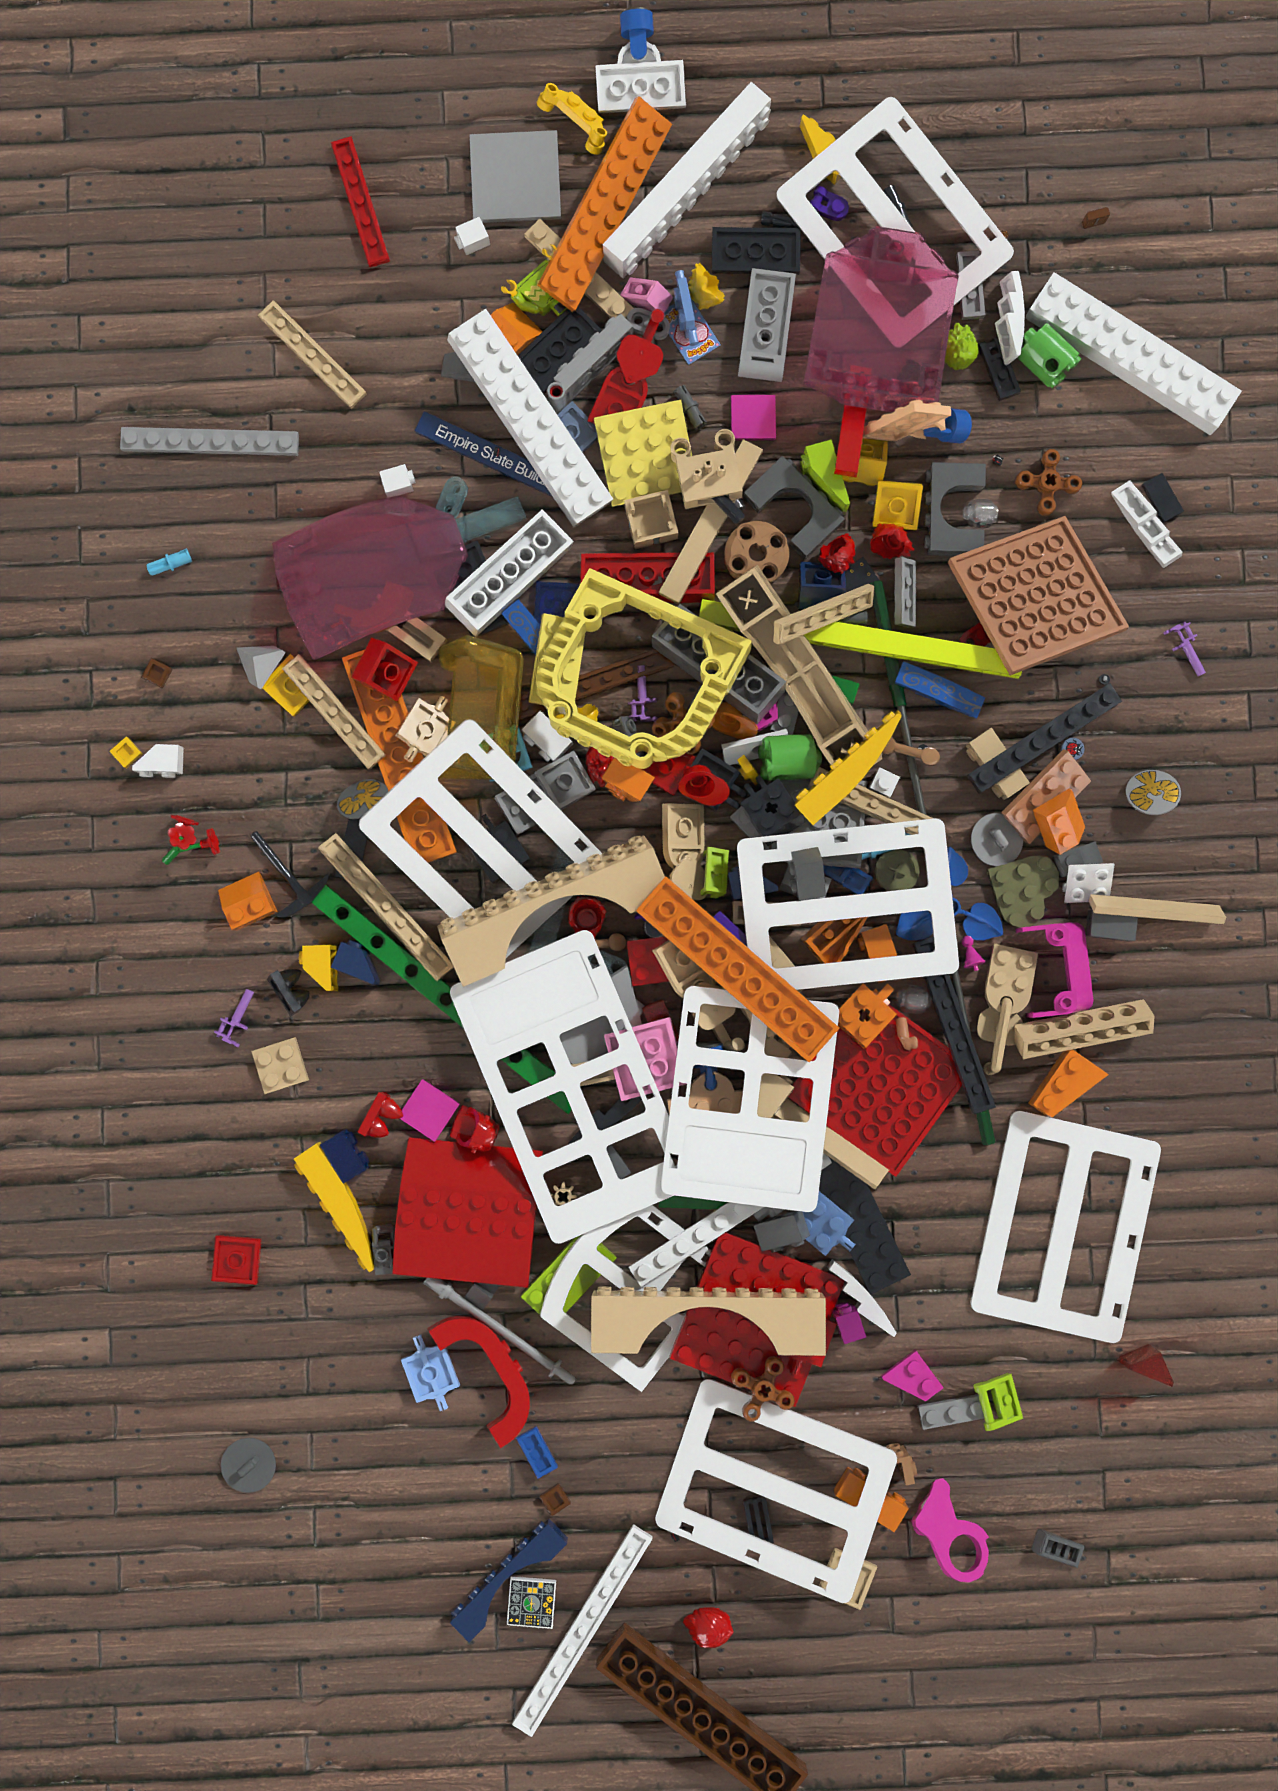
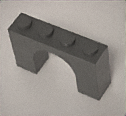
M782 456L744 492L743 499L759 514L774 498L783 493H795L802 496L810 505L811 520L791 539L789 546L805 561L843 524L844 515L838 507H832L827 502V496L821 490L817 491L812 486V481L806 475H801L796 470L797 466L792 460H786Z
M932 462L930 468L926 469L925 483H929V491L925 492V505H928V513H925L924 527H928V535L924 536V549H927V555L957 556L984 546V530L952 527L944 520L940 504L945 495L954 491L981 492L985 487L986 464Z

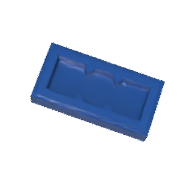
M537 1426L516 1437L537 1479L558 1468Z

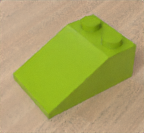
M832 440L806 446L803 455H801L802 461H800L802 474H806L817 491L821 490L827 496V501L832 507H838L843 515H846L850 501L842 475L834 474L836 454Z

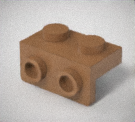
M898 1443L887 1445L886 1448L893 1450L897 1455L899 1473L905 1485L915 1484L914 1476H917L916 1465L904 1445L900 1446Z

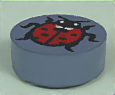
M1077 738L1067 739L1060 748V751L1063 749L1069 751L1075 760L1079 759L1084 753V745Z

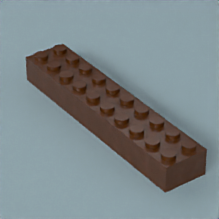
M625 1622L596 1660L597 1670L752 1791H797L808 1776L805 1762Z

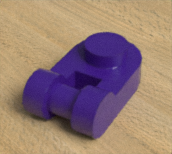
M816 186L813 192L814 198L810 200V204L823 217L833 221L843 220L847 216L849 209L846 199L827 191L824 187ZM821 201L828 202L827 206H823Z

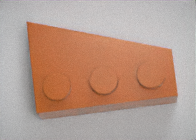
M615 757L602 777L606 783L605 787L609 789L614 797L622 802L625 799L630 802L641 801L655 778L640 768L621 764Z
M868 917L821 921L800 939L822 964L841 962Z
M1073 1049L1063 1051L1028 1104L1052 1118L1109 1074Z

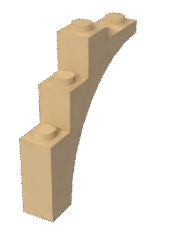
M740 1008L751 1025L752 1012L748 1009ZM778 1035L770 1039L766 1038L765 1055L789 1058L792 1055V1051L789 1050L790 1045L782 1039L778 1041L775 1039ZM762 1074L757 1115L764 1118H773L794 1090V1087L791 1085L793 1081L785 1075Z

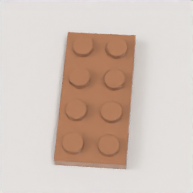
M1063 749L1001 813L1021 838L1030 844L1041 833L1033 809L1069 788L1072 789L1076 797L1091 780L1069 751Z

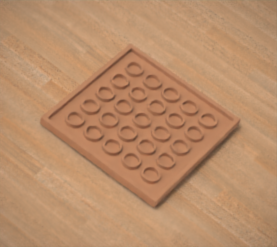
M1066 516L954 556L948 561L951 570L1009 675L1126 631L1129 627Z

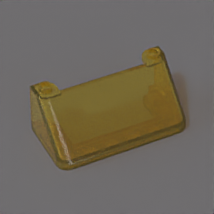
M469 635L441 646L439 649V663L444 670L453 672L447 736L463 721L473 720L515 762L524 663L522 654L515 648ZM484 739L479 744L486 753L493 749ZM468 753L462 754L438 777L444 779L494 780Z

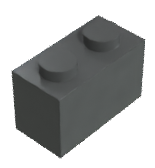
M814 847L791 852L792 861L788 862L790 875H794V879H790L792 893H797L799 901L826 896L823 860L819 848Z
M1093 909L1088 910L1086 937L1128 942L1135 941L1138 917L1097 914L1093 912Z
M793 1211L763 1219L754 1225L761 1250H771V1253L784 1249L783 1246L789 1244L791 1247L804 1244L803 1240L810 1236L802 1211Z

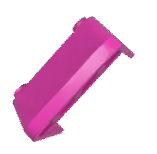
M1077 922L1016 928V933L1045 930L1046 940L1049 944L1063 947L1068 991L1060 992L1055 996L1054 1010L1026 1013V1017L1036 1018L1089 1010L1093 1005V992L1084 927Z

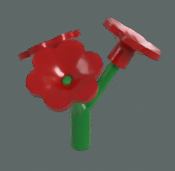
M171 814V818L179 823L168 830L169 842L173 847L162 858L163 863L169 865L180 852L199 847L202 849L210 847L213 855L220 853L219 841L213 828L207 829V839L200 840V843L195 844V831L189 825L198 826L199 822Z

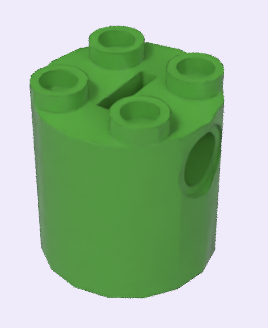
M1048 323L1037 332L1031 327L1024 334L1022 343L1024 347L1021 349V355L1017 357L1047 387L1052 389L1059 385L1066 377L1064 372L1066 370L1069 371L1071 368L1073 369L1082 359L1079 357L1080 353ZM1054 359L1057 360L1058 367L1055 366L1053 362Z
M811 734L766 736L762 739V745L758 747V757L762 759L763 763L760 775L763 780L775 781L778 778L779 780L812 779L822 762V752L815 744Z

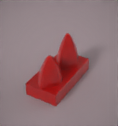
M378 1092L358 1133L374 1138L385 1137L389 1135L388 1128L379 1117L382 1116L388 1119L403 1118L402 1110L390 1098L389 1094Z

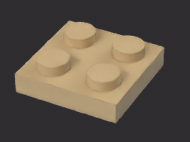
M296 1037L251 1051L264 1094L309 1080Z

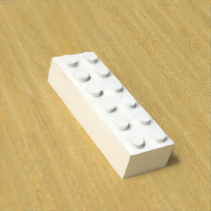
M541 510L446 597L445 606L477 637L571 549L574 541Z

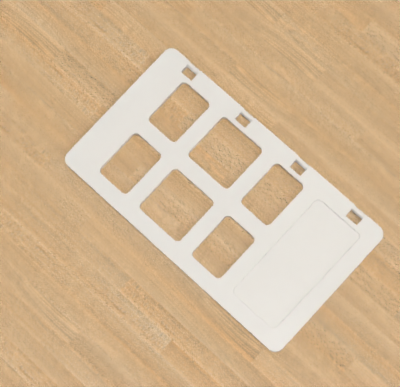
M582 930L505 963V969L463 987L461 982L452 986L450 996L553 1242L563 1243L674 1196L664 1193L661 1188L664 1162L627 1178L619 1179L607 1152L608 1145L648 1128H653L665 1153L669 1115L591 932ZM595 954L599 963V967L592 969L588 957ZM601 1016H607L619 1043L618 1049L573 1067L560 1040L561 1033ZM620 1019L623 1020L627 1032L622 1034L619 1033L615 1024ZM537 1043H544L556 1074L518 1092L509 1093L497 1066L498 1060ZM622 1064H626L629 1067L646 1110L640 1115L604 1130H599L582 1093L580 1083ZM650 1084L655 1097L647 1100L642 1087ZM563 1091L581 1130L582 1138L543 1156L536 1157L520 1122L517 1110L556 1092ZM584 1155H590L603 1183L602 1188L561 1206H556L544 1180V1173ZM670 1155L669 1168H677Z

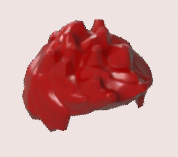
M893 523L877 524L870 541L871 551L882 556L884 559L900 558V556L910 557L909 551H914V548L912 547V542L907 537V532L904 531V527Z
M846 533L837 536L827 546L822 545L819 561L824 568L834 573L840 572L841 574L847 571L849 564L854 563V540Z
M590 747L586 753L588 776L593 784L597 781L602 788L606 784L602 777L614 757H606L600 754L598 749Z
M590 895L577 896L575 902L569 907V925L575 930V933L582 930L591 932L595 939L604 922L606 910L597 898Z

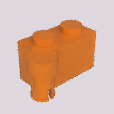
M887 924L859 933L860 938H857L860 950L865 951L867 959L897 956ZM887 980L877 981V983L880 984L886 982Z

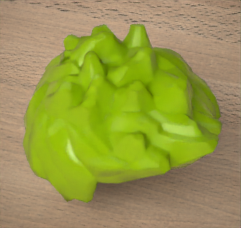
M956 323L953 330H949L948 334L942 339V358L950 368L954 370L966 369L977 358L979 353L978 343L968 325L962 327L959 323Z

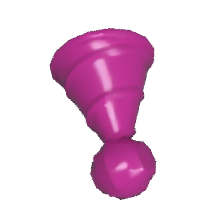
M965 936L962 938V945L966 947L964 968H974V971H978V966L984 964L985 960L972 947L974 939L971 936Z

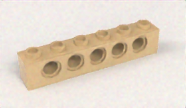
M1143 999L1014 1025V1043L1022 1058L1027 1059L1152 1034L1155 1016Z

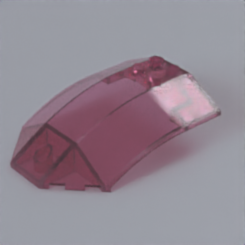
M875 226L869 230L868 234L861 238L856 237L836 252L831 251L826 254L804 379L805 385L837 400L841 404L887 412H895L896 408L909 405L910 401L922 400L925 404L939 402L948 335L959 275L954 270L951 271L944 264L945 260L935 249H931L925 243V238L921 233Z
M402 496L384 498L340 511L272 543L275 573L288 611L313 660L319 659L387 627L427 614L443 612L446 597L453 590L462 562H465L468 556L452 514Z

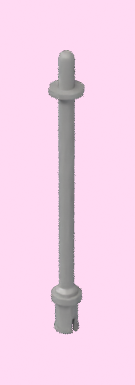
M426 1278L423 1284L440 1295L439 1298H449L550 1370V1378L556 1374L568 1384L575 1382V1377L560 1367L562 1360L559 1359L556 1363L457 1294L452 1287L453 1284L450 1282L447 1284L442 1279Z

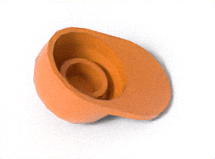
M728 702L720 704L714 715L715 721L712 725L715 730L738 739L751 738L757 735L758 727L755 722L743 716L740 711Z

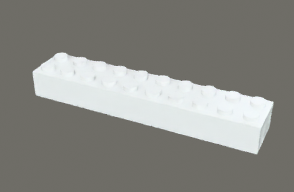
M750 82L603 244V260L620 277L624 278L627 274L631 275L638 267L637 263L642 258L645 259L650 255L653 245L656 242L660 243L666 237L667 230L679 223L684 211L692 209L697 201L696 198L700 194L704 195L709 190L711 182L715 177L717 179L720 178L726 169L725 166L729 162L733 163L740 155V150L744 146H749L754 140L755 133L758 130L762 131L767 126L771 111V98Z
M1053 272L1025 317L1040 328L1048 323L1076 351L1209 435L1220 426L1241 393V390L1055 272Z
M486 309L448 334V342L572 526L576 527L609 505L613 500L612 496Z

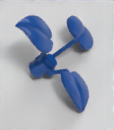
M947 847L951 885L959 886L968 876V866L965 860L952 847ZM952 897L954 916L958 913L968 916L963 922L964 931L968 936H971L974 940H987L1003 935L1000 917L990 905L975 903L969 913L962 910L959 901ZM928 910L901 913L896 930L897 936L907 940H922L930 937L933 934L931 913Z

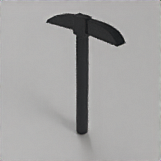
M258 831L253 832L250 837L298 895L297 900L277 913L276 916L289 917L310 905L326 885L329 873L308 891L304 890Z

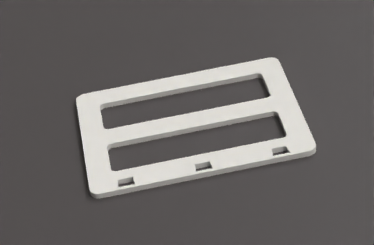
M888 97L784 183L777 191V199L895 348H902L1007 263L1014 253L1013 247L898 100L893 97ZM902 119H904L911 128L906 133L898 124ZM881 131H887L981 251V255L956 276L951 277L948 275L855 156L858 150ZM833 171H837L932 292L928 299L904 318L899 317L806 198V194ZM945 173L954 182L949 187L941 179ZM989 227L997 238L990 241L983 231Z
M470 719L463 721L365 813L359 821L362 832L453 919L461 916L462 912L473 907L390 826V822L417 797H421L513 890L518 891L523 889L527 883L536 881L438 781V777L464 753H468L574 863L580 864L587 861L586 859L593 854H602L475 721ZM483 739L493 748L488 753L479 746ZM532 789L541 798L536 803L527 796ZM579 838L588 846L583 851L574 844ZM572 896L553 900L530 914L512 937L506 958Z
M940 819L755 837L739 841L737 854L747 947L796 990L951 974L958 970L959 958L945 825ZM918 826V834L905 835V827ZM848 834V842L835 843L833 835ZM777 841V849L764 850L763 842ZM814 847L819 848L821 857L923 847L925 850L928 885L924 888L768 904L765 901L762 865L764 863L792 860L791 852ZM926 910L931 912L935 946L933 952L786 968L772 967L768 933L770 927Z
M1023 1111L1013 1112L1009 1120L970 1304L972 1309L978 1313L1100 1341L1118 1342L1123 1333L1161 1153L1160 1145L1155 1141ZM1031 1137L1065 1143L1069 1146L1038 1296L1035 1302L1003 1296L997 1293ZM1094 1151L1130 1159V1167L1097 1316L1061 1309L1060 1307L1091 1157ZM1144 1166L1151 1167L1148 1181L1141 1179ZM1129 1234L1136 1235L1134 1249L1127 1247ZM1115 1303L1122 1304L1119 1318L1112 1316Z
M713 1379L704 1380L700 1384L655 1517L657 1525L667 1531L840 1603L849 1602L853 1596L897 1463L896 1453L891 1449L792 1410H783L778 1405L769 1401H765L761 1405V1415L754 1422L869 1468L859 1504L857 1506L849 1505L706 1447L704 1441L715 1409L721 1408L744 1417L742 1408L745 1403L750 1401L752 1395ZM750 1409L748 1414H753L755 1409ZM700 1470L847 1530L848 1537L838 1567L835 1569L685 1508L684 1501L694 1471ZM684 1522L694 1526L692 1533H689L679 1527ZM748 1549L760 1554L759 1561L745 1556ZM817 1577L828 1582L826 1589L812 1584L814 1578Z

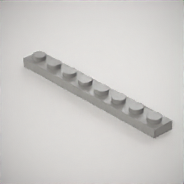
M121 427L120 449L132 452L298 456L299 433L297 431Z

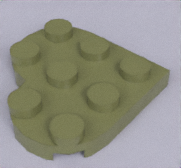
M1030 856L986 870L999 913L1005 922L1017 928L1030 927L1036 924L1044 916V899L1051 896L1059 887V872L1055 864L1048 857Z

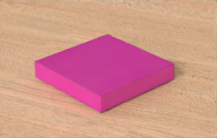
M731 395V431L735 436V441H743V439L745 441L776 440L775 395Z
M422 1079L402 1109L403 1118L399 1119L435 1142L460 1103Z

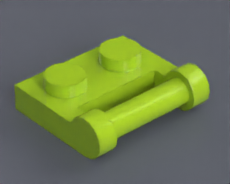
M1006 1373L973 1385L975 1393H978L983 1411L985 1431H992L1023 1419L1012 1374ZM988 1390H991L998 1416L997 1419H994L987 1395Z

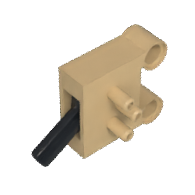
M728 429L719 430L715 435V452L691 456L689 441L685 438H677L671 444V458L676 463L685 509L716 503L734 524H738L744 519L745 515L732 502L734 499L742 498L743 492L734 452L735 436L732 431ZM721 440H728L730 444L723 446L719 442ZM679 448L686 450L684 454H677L675 451Z

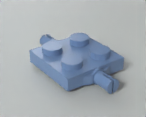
M679 270L675 272L677 288H674L675 297H673L675 310H678L679 330L680 332L684 331L685 339L689 338L690 346H695L699 344L696 333L697 328L695 327L693 307L684 271Z
M819 1191L816 1208L811 1212H803L810 1236L805 1240L825 1256L839 1243L850 1252L856 1244L845 1235L854 1219Z

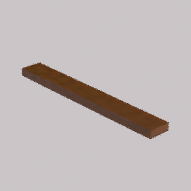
M656 649L579 675L575 702L636 681L640 677H647L673 668L674 663ZM638 666H645V671L638 673ZM530 693L500 703L507 726L534 717L539 711L545 713L548 710L544 705L530 703Z

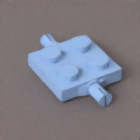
M422 1334L413 1337L417 1351L412 1355L402 1358L401 1362L416 1403L426 1399H435L439 1411H443V1409L448 1408L444 1395L449 1390L459 1387L460 1383L447 1348L440 1351L437 1345L426 1347Z

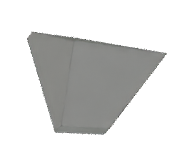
M275 646L236 648L249 683L259 689H262L286 653Z

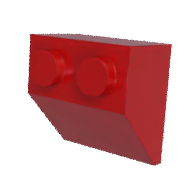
M371 637L351 678L398 702L418 662L388 643Z

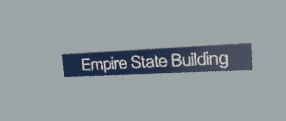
M425 411L423 412L415 429L416 434L553 497L527 459ZM495 447L501 448L500 456L493 455Z

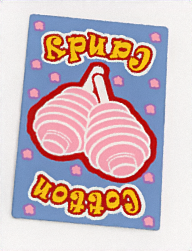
M692 299L691 303L695 317V327L697 328L698 345L690 346L689 338L685 339L684 331L680 332L678 325L679 314L678 310H675L674 304L664 312V317L670 323L669 335L688 364L721 345Z

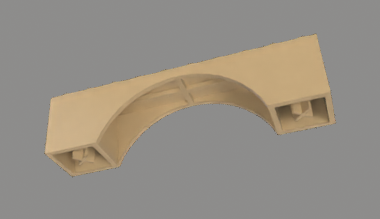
M756 565L716 593L740 631L749 640H752V644L765 659L772 671L786 681L785 690L798 708L812 732L818 747L830 765L839 757L841 759L845 758L849 754L847 750L854 743L860 744L866 739L864 735L868 730L805 635L780 645L773 642L774 621L791 614L759 566ZM882 753L874 764L882 760Z
M645 836L632 837L628 840V843L621 846L614 845L601 855L593 854L586 859L587 861L580 864H570L566 867V870L559 873L552 872L546 875L545 879L538 882H529L523 889L508 891L503 895L504 897L497 900L490 899L477 909H467L462 912L461 916L454 919L453 917L444 919L437 927L462 986H467L505 969L507 950L516 930L530 914L553 900L572 895H593L616 902L629 913L635 912L665 878L655 851Z
M602 1286L592 1293L591 1353L638 1354L647 1336L670 1316L692 1308L718 1307L734 1311L753 1321L770 1338L778 1355L826 1356V1298L822 1293L818 1292V1289H804V1293L795 1292V1289L783 1288L781 1292H773L771 1288H759L758 1292H750L749 1288H735V1292H727L726 1288H712V1292H704L703 1288L700 1287L689 1288V1291H680L679 1287H667V1291H657V1287H644L643 1291H634V1287H621L620 1291H611V1287Z

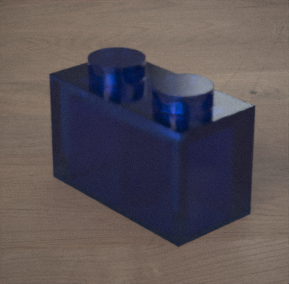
M347 1129L320 1144L343 1184L369 1168L368 1163L370 1162L365 1152H360L356 1146L358 1141L352 1132H348Z

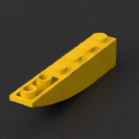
M899 710L895 713L890 711L881 720L883 722L881 726L877 729L872 727L864 735L866 739L860 744L854 743L847 750L849 754L845 758L841 759L839 757L829 766L831 770L826 775L823 773L819 774L812 781L814 785L809 790L804 788L795 796L797 799L795 801L796 808L812 825L844 799L877 761L902 716Z
M318 1142L294 1158L296 1162L294 1166L300 1175L304 1174L309 1181L307 1186L313 1194L317 1193L321 1199L319 1203L326 1213L329 1212L333 1217L332 1223L338 1232L342 1231L346 1239L344 1241L351 1251L355 1250L359 1256L357 1258L359 1265L364 1270L367 1268L368 1272H371L375 1268L373 1250L357 1201L345 1178L321 1142Z

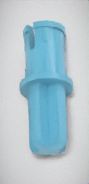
M186 548L171 555L165 554V558L148 563L146 566L150 575H156L169 569L174 571L176 567L191 563L192 559Z

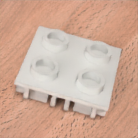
M1114 863L1069 865L1067 883L1062 885L1063 892H1065L1064 903L1089 902L1090 894L1110 896Z

